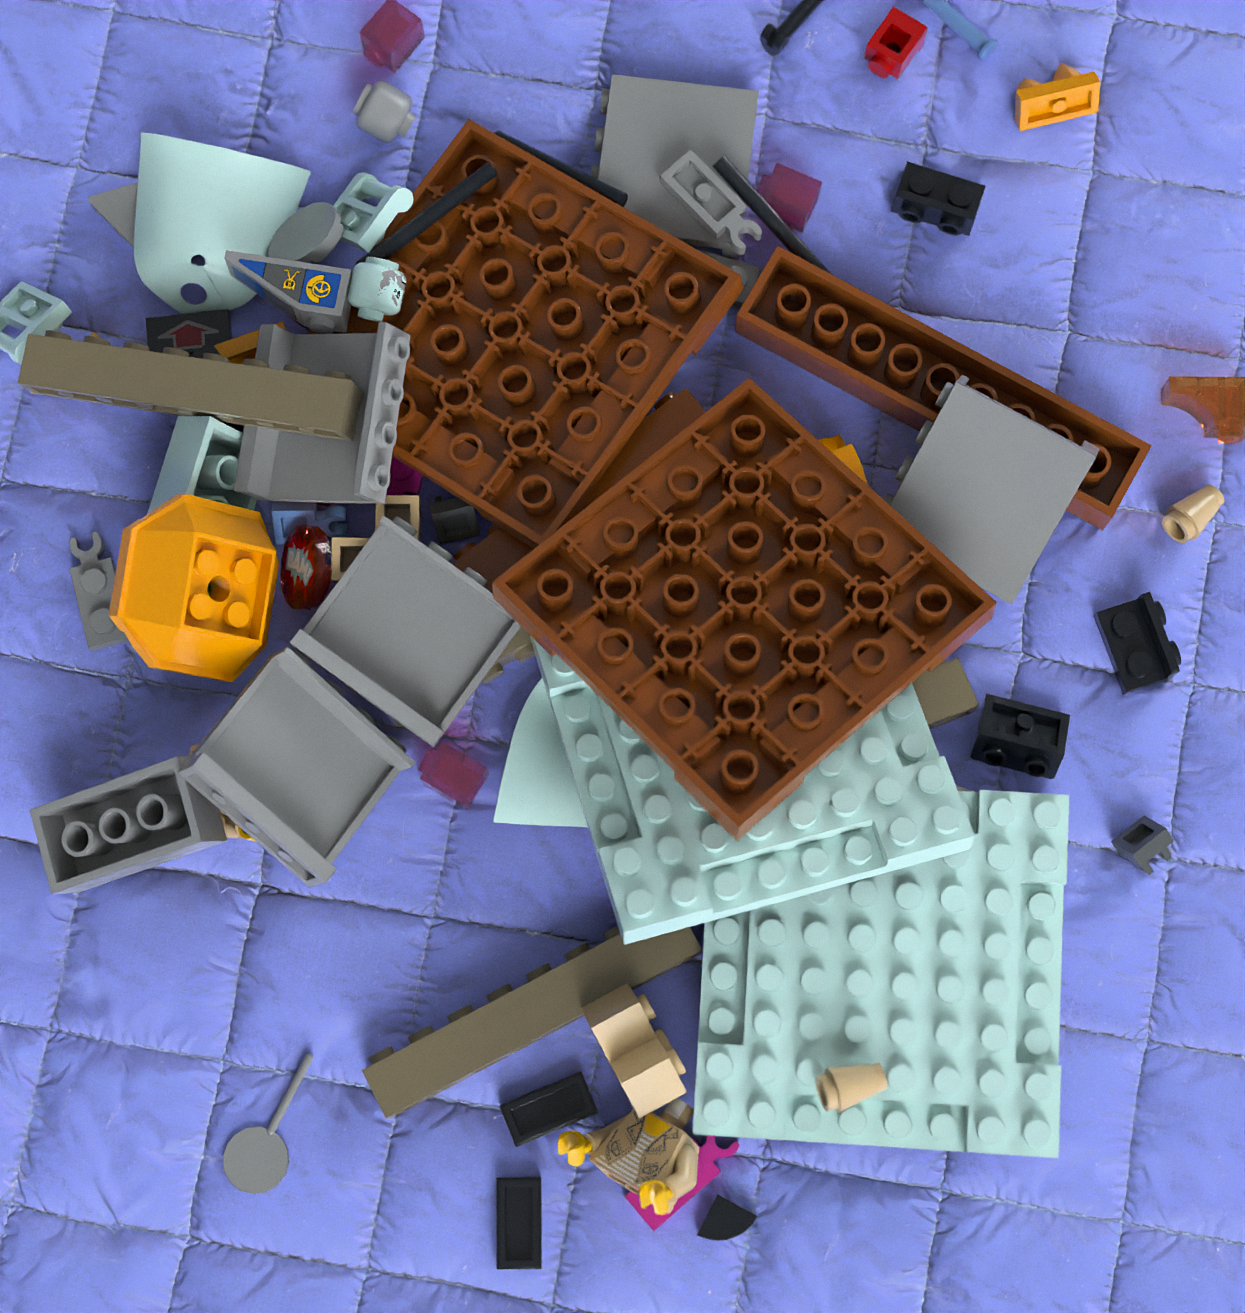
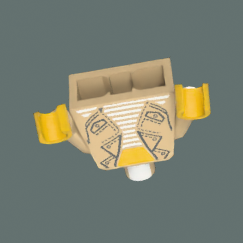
M679 1098L670 1101L660 1117L650 1112L639 1118L633 1109L628 1115L604 1128L584 1135L573 1130L563 1132L558 1138V1153L564 1155L568 1152V1163L572 1166H580L585 1160L586 1153L588 1156H591L589 1160L608 1178L638 1195L641 1208L644 1209L648 1205L653 1204L657 1214H670L677 1199L692 1190L697 1183L699 1146L683 1131L693 1116L694 1109Z

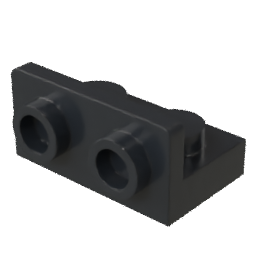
M907 161L891 212L897 213L903 220L911 223L923 221L936 225L946 234H964L969 236L985 185Z
M1150 592L1141 594L1136 600L1101 610L1094 614L1095 622L1123 695L1171 680L1180 672L1178 666L1181 665L1179 649L1173 640H1168L1163 627L1166 625L1164 609L1159 601L1153 600Z
M986 694L982 704L977 736L970 757L991 766H1001L1025 772L1034 777L1053 779L1065 754L1070 715Z

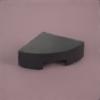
M717 1194L697 1235L709 1240L731 1239L745 1232L754 1223L757 1215Z

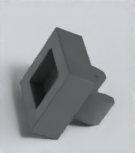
M437 496L434 503L429 504L439 545L480 535L474 507L458 497L442 500L441 496Z
M1146 816L1140 818L1111 841L1119 855L1134 863L1137 868L1149 875L1153 873L1149 860L1156 855L1166 861L1171 859V853L1167 846L1174 842L1166 827Z

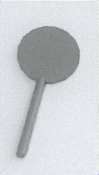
M308 1053L305 1055L268 1128L261 1126L245 1128L236 1133L227 1143L223 1155L224 1172L229 1182L240 1191L251 1194L267 1192L276 1187L286 1175L289 1165L288 1148L282 1137L275 1131L313 1060L312 1054Z

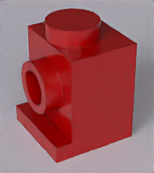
M893 6L867 43L864 59L869 61L867 64L868 68L881 78H887L890 74L899 79L915 54L923 47L928 27Z

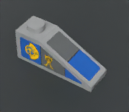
M226 250L224 259L232 277L304 327H309L310 330L319 334H332L334 331L346 333L352 306L347 301L352 274L351 269Z

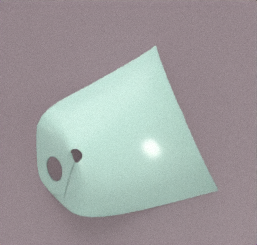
M141 132L134 228V261L141 280L160 299L181 314L224 309L232 310L243 306L257 293L230 275L224 259L226 250L269 257L270 241L277 229L290 216L296 213L311 171L224 147ZM201 255L205 259V265L198 266L192 264L191 259L193 256ZM187 283L199 284L206 291V300L201 304H190L185 301L181 296L183 285Z
M541 678L530 693L518 717L505 761L493 822L588 828L543 678Z

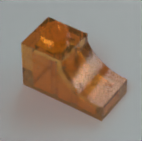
M1169 376L1161 388V405L1181 409L1193 416L1202 426L1204 438H1217V442L1224 444L1238 443L1245 438V377Z

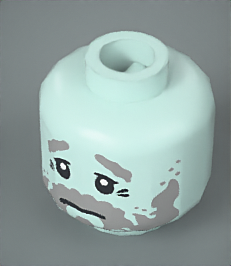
M366 257L365 262L358 263L353 267L347 301L352 306L359 308L358 317L382 322L384 315H395L400 311L406 286V277L402 272L398 271L399 264L381 258Z

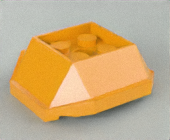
M177 494L156 507L142 519H137L123 528L109 617L120 631H124L133 648L149 668L223 682H233L266 647L279 561L276 556V549L270 540L260 512L189 494ZM209 582L211 583V587H212V591H211V595H210V596H209V594H208V584H209Z

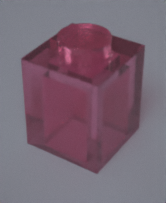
M386 0L359 32L364 56L375 66L381 68L384 65L394 73L397 72L425 39L422 19L396 0Z
M776 163L771 176L767 174L762 176L757 191L790 228L803 233L819 200L822 181Z
M441 742L437 750L430 748L418 768L419 771L423 772L419 779L424 786L465 810L469 809L489 776L487 767L444 742Z

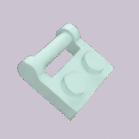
M358 173L333 205L343 218L340 221L344 226L340 241L369 253L374 246L382 241L387 227L397 213L406 212L411 208L413 204L412 192L399 185L391 187L380 183L375 176L369 173ZM372 197L381 200L376 207L362 202L364 198L370 199Z
M21 281L0 301V350L8 353L14 362L21 365L28 334L45 336L47 330L58 331L63 321L72 311L63 300ZM9 324L23 332L17 338H14L2 332V329Z

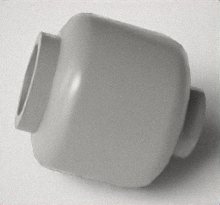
M378 81L374 86L367 83L352 113L357 115L356 124L361 130L385 143L393 141L397 134L405 138L416 115L409 112L412 106L411 97L385 81Z

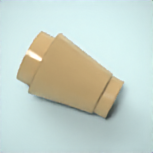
M1208 484L1166 509V515L1162 518L1163 528L1172 539L1179 543L1196 540L1220 506L1224 504L1222 493L1215 486Z
M880 1063L825 1068V1073L817 1075L815 1078L818 1096L825 1111L835 1109L838 1113L879 1093V1091L887 1089L886 1076Z

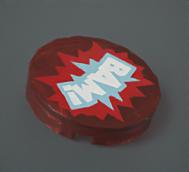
M296 526L290 532L284 544L281 557L280 579L284 598L292 609L311 610V607L317 608L323 602L329 589L332 569L331 565L325 564V553L331 554V546L327 535L318 526Z

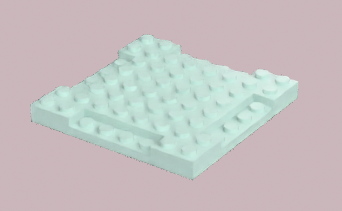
M529 634L624 945L966 851L971 848L975 837L946 758L945 756H939L912 683L806 774L801 786L736 841L674 779V771L557 654L552 657Z
M979 790L978 792L958 791L975 835L969 850L705 922L693 1134L1059 1158L1061 1095L1059 1036L1064 885L1067 884L1069 795ZM881 1064L887 1080L886 1090L879 1091V1093L840 1113L835 1109L825 1111L820 1102L815 1082L817 1075L825 1073V1068Z

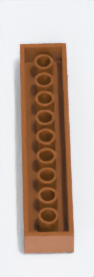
M778 245L736 315L735 332L919 432L927 419L935 422L942 408L935 405L947 381L955 385L960 376L964 375L969 378L967 386L1081 446L1084 440L1100 448L1066 511L1101 530H1104L1114 516L1152 446Z

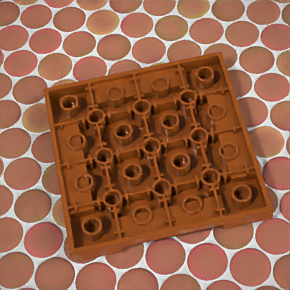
M468 119L412 193L413 204L411 208L406 212L397 213L387 227L385 236L380 242L382 243L486 162H489L496 170L498 175L387 259L399 264L398 271L405 275L406 286L400 311L395 315H384L382 322H387L410 335V354L406 361L403 399L399 407L396 427L397 439L393 447L392 457L474 507L483 518L534 549L591 503L599 491L597 487L599 480L690 353L697 355L742 292L743 285L739 273ZM351 306L346 333L334 331L332 334L377 333L379 322L358 317L359 308ZM310 330L307 334H319V333H316V332Z
M750 378L745 380L492 582L493 598L552 657L557 654L674 771V779L736 841L801 786L806 774L926 670L931 672L990 621L997 604L992 597Z

